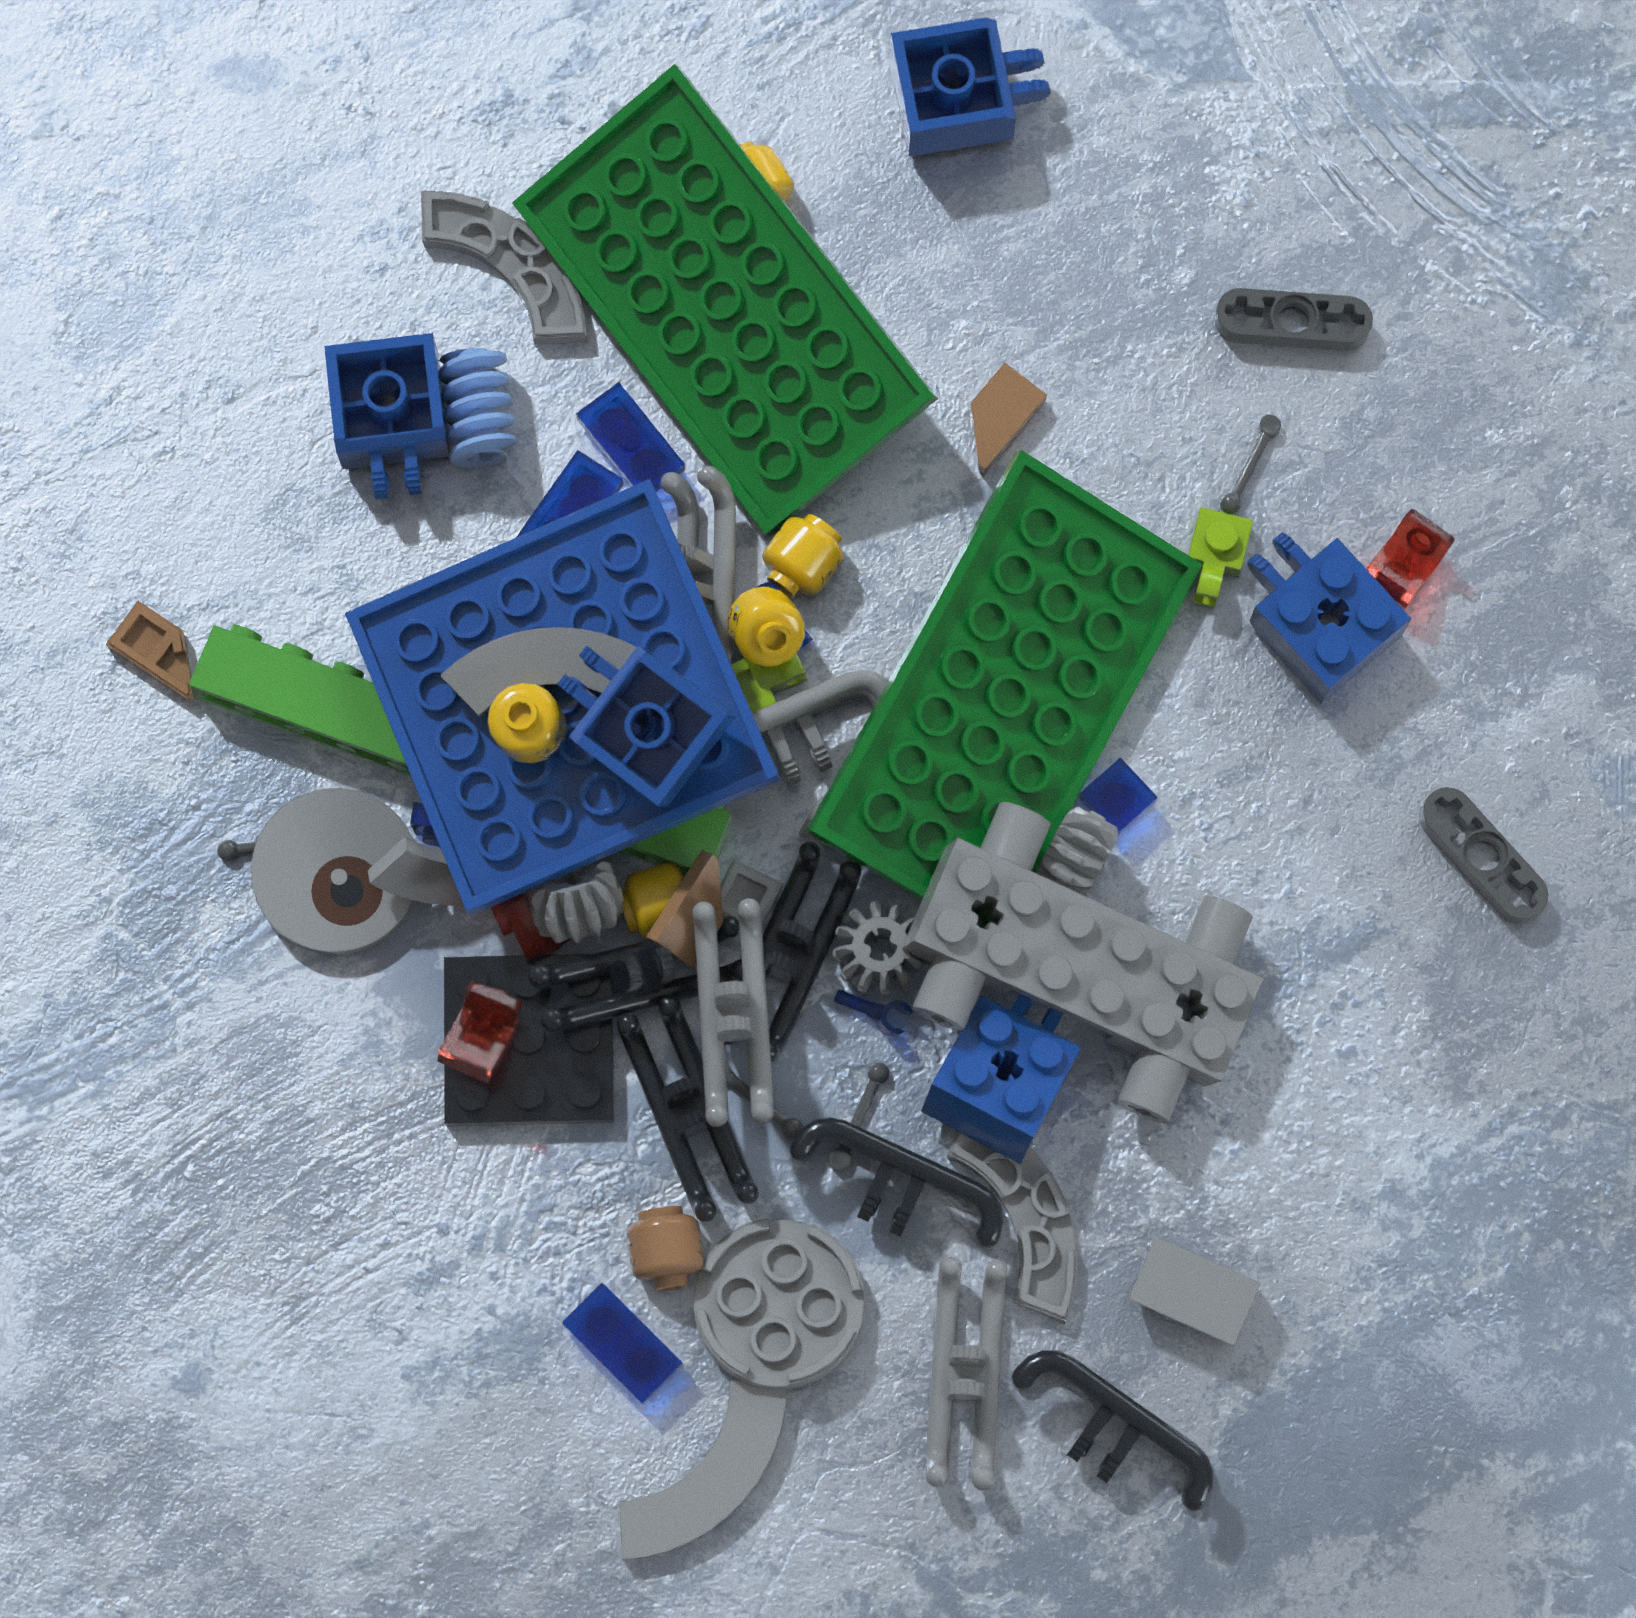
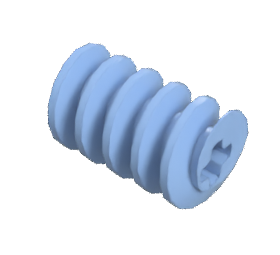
M483 348L461 349L446 353L439 360L443 363L439 372L441 381L446 384L442 390L443 401L448 405L444 411L446 423L451 425L446 432L448 443L454 446L449 452L450 462L462 468H487L499 465L507 460V456L502 454V450L517 444L515 435L500 433V429L514 424L513 415L497 411V409L512 403L510 394L495 392V388L509 383L508 374L493 371L492 369L507 362L506 353Z

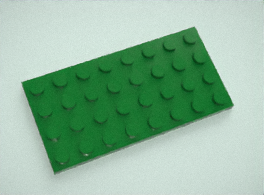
M673 64L512 202L712 466L725 475L734 495L767 536L771 537L787 519L797 516L938 399L694 84L676 64Z
M1020 450L1014 453L805 832L922 902L944 848L957 838L981 848L999 803H1013L1034 811L1051 823L1032 868V872L1036 873L1049 844L1063 819L1074 805L1203 564L1026 452ZM978 906L975 909L971 908V911L978 915L977 926L982 928L990 923V918L986 915V909L982 906Z

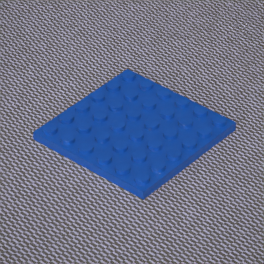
M651 479L345 612L463 905L470 916L781 780ZM554 627L585 629L615 637L635 647L639 645L647 648L733 714L735 718L668 807H660L569 737L589 709L564 691L559 685H544L542 688L551 693L564 711L567 724L565 739L558 751L546 760L536 763L517 762L505 755L492 738L487 722L489 711L482 717L478 716L440 675L457 660L474 649L516 632ZM587 689L598 698L602 694L600 692ZM658 711L656 718L646 714L641 721L647 729L643 736L647 742H650L651 736L659 738L664 731L660 725L663 717Z

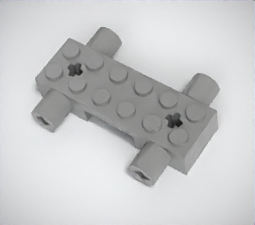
M1007 802L999 803L981 848L960 838L955 839L944 848L904 941L902 949L931 962L912 1009L920 1014V1016L943 1027L963 1031L982 986L1003 995L1011 990L1016 991L1107 1033L1104 1041L1136 1055L1117 1103L1124 1107V1109L1148 1120L1168 1124L1186 1079L1204 1087L1223 1080L1264 978L1234 965L1253 916L1236 904L1205 895L1200 899L1184 940L1175 938L1032 872L1051 823L1043 816L1022 806ZM978 906H982L986 909V915L990 918V923L982 928L977 926L978 915L972 912L971 908L975 909ZM1182 999L1188 1002L1189 1009L1192 1012L1191 1018L1186 1020L1181 1019L1183 1009L1176 1005V1002Z

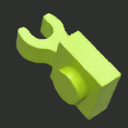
M1200 507L1188 553L1190 557L1203 564L1193 600L1194 604L1214 608L1219 595L1223 574L1239 577L1253 520Z
M797 653L792 659L779 666L761 668L760 665L753 664L746 658L731 664L752 713L776 703L773 692L787 690L807 681L806 672Z

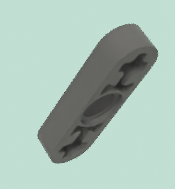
M1236 288L1226 292L1220 298L1214 316V324L1216 330L1224 339L1234 343L1351 351L1363 345L1368 338L1373 324V315L1371 309L1363 300L1353 296ZM1235 305L1244 306L1246 315L1258 317H1249L1245 322V326L1235 325L1234 317L1225 314H1231ZM1264 306L1272 307L1268 318V329H1261L1264 318H1259L1262 317ZM1288 307L1299 308L1307 315L1308 326L1299 332L1287 331L1280 325L1278 314ZM1318 310L1326 311L1323 321L1338 322L1342 313H1349L1353 323L1361 324L1354 327L1352 334H1345L1341 324L1325 322L1322 333H1315L1319 321Z
M1444 787L1432 792L1420 809L1419 819L1424 832L1504 920L1513 924H1526L1536 919L1548 902V889L1543 879L1462 791L1451 787ZM1436 803H1439L1444 808L1449 807L1451 804L1457 807L1458 813L1454 820L1463 831L1467 829L1470 823L1478 829L1471 832L1459 848L1452 842L1460 834L1455 826L1449 821L1439 825L1434 820L1438 813ZM1479 841L1492 844L1499 855L1497 866L1491 870H1480L1473 866L1468 857L1469 847ZM1508 864L1515 871L1508 876L1507 880L1518 890L1526 886L1532 890L1533 895L1529 899V903L1533 907L1532 909H1529L1524 904L1519 905L1515 909L1509 903L1513 895L1512 889L1504 881L1496 889L1489 883L1498 878Z

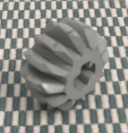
M1078 806L1070 810L1049 844L1036 874L1088 897L1117 842V827L1105 821V817L1092 810L1088 812Z
M595 861L527 891L528 897L526 901L533 924L537 927L540 936L552 937L555 943H562L567 939H574L579 943L583 937H600V930L616 926V917L624 912L622 906L624 898L621 886L618 884L617 876L612 871L610 863Z
M878 901L870 903V919L868 920L865 919L860 911L853 909L849 912V919L856 930L846 926H838L836 929V938L847 945L833 949V960L839 962L851 961L841 970L840 977L846 982L861 974L862 977L858 985V992L860 994L866 995L872 981L879 982L881 997H889L891 979H894L899 987L907 990L911 987V979L904 969L915 973H921L924 970L925 962L921 958L902 949L914 918H910L900 925L898 922L901 918L902 906L898 904L893 905L888 918L881 917V906ZM878 938L886 939L889 941V952L893 956L888 958L886 953H884L882 961L874 960L871 958V947L867 943L872 941L876 946Z

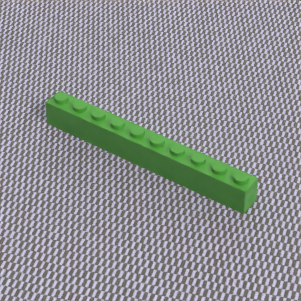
M233 624L230 630L213 625L188 684L196 699L411 777L373 682L363 679L364 673L361 670L337 661L333 663L332 667L312 660V653L293 644L283 643L281 649L261 642L263 637L260 634L240 625ZM723 805L620 850L618 853L654 866L671 862L680 868L682 875L685 877L701 850L707 851L719 859L732 825L731 812L723 810L725 806Z

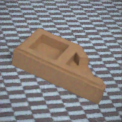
M1005 362L971 402L970 409L977 453L978 471L984 475L1040 409L1047 398L1046 393Z
M137 601L106 642V646L115 654L191 704L195 696L188 685L192 675L184 632L140 601Z
M701 850L646 936L660 948L667 947L675 959L692 969L696 966L692 915L694 906L702 901L710 903L715 910L717 931L723 923L718 858L704 850Z

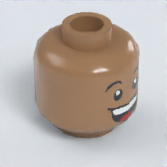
M665 1206L638 1212L639 1221L631 1224L626 1233L633 1276L641 1281H653L655 1292L688 1287L687 1276L696 1274L704 1265L698 1220L691 1215L683 1214L682 1206Z

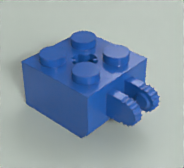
M980 18L891 33L890 63L909 157L1013 140L1016 122L1013 106L1029 104L1031 102L1035 103L1050 97L1049 83L1045 79L1008 82V75L1040 69L1045 64L1043 52L1039 48L1002 52L997 22L994 19ZM952 84L955 89H949L944 86Z
M433 333L324 346L334 442L342 469L371 466L374 496L378 500L388 498V491L390 490L385 464L405 462L404 481L409 495L422 494L419 460L449 457L450 452L446 433L448 431L444 415L445 404L442 397L443 386L439 372L441 369L439 353ZM389 396L395 397L396 402L394 404L383 407L384 398Z
M1282 532L1272 540V544L1278 555L1285 560L1295 573L1285 580L1271 563L1261 555H1258V553L1247 561L1248 569L1269 592V595L1255 606L1250 623L1260 638L1318 702L1322 704L1404 634L1412 618L1338 538L1311 559L1290 536ZM1322 614L1335 617L1339 621L1338 625L1331 622L1324 626L1320 622Z
M586 645L579 654L584 664L594 672L601 673L611 682L598 698L587 690V686L577 678L564 674L557 685L589 709L569 737L654 804L660 807H668L734 720L735 716L647 648L638 645L619 670ZM658 711L663 717L660 725L664 731L659 738L651 736L650 742H647L643 738L647 729L641 721L646 714L656 718Z
M1019 993L1011 1010L981 995L970 1014L964 1030L960 1032L936 1075L921 1112L1021 1164L1060 1092L1081 1047L1054 1033L1064 1013L1049 1007L1041 1022V1027L1023 1017L1027 1015L1034 1002L1033 999Z

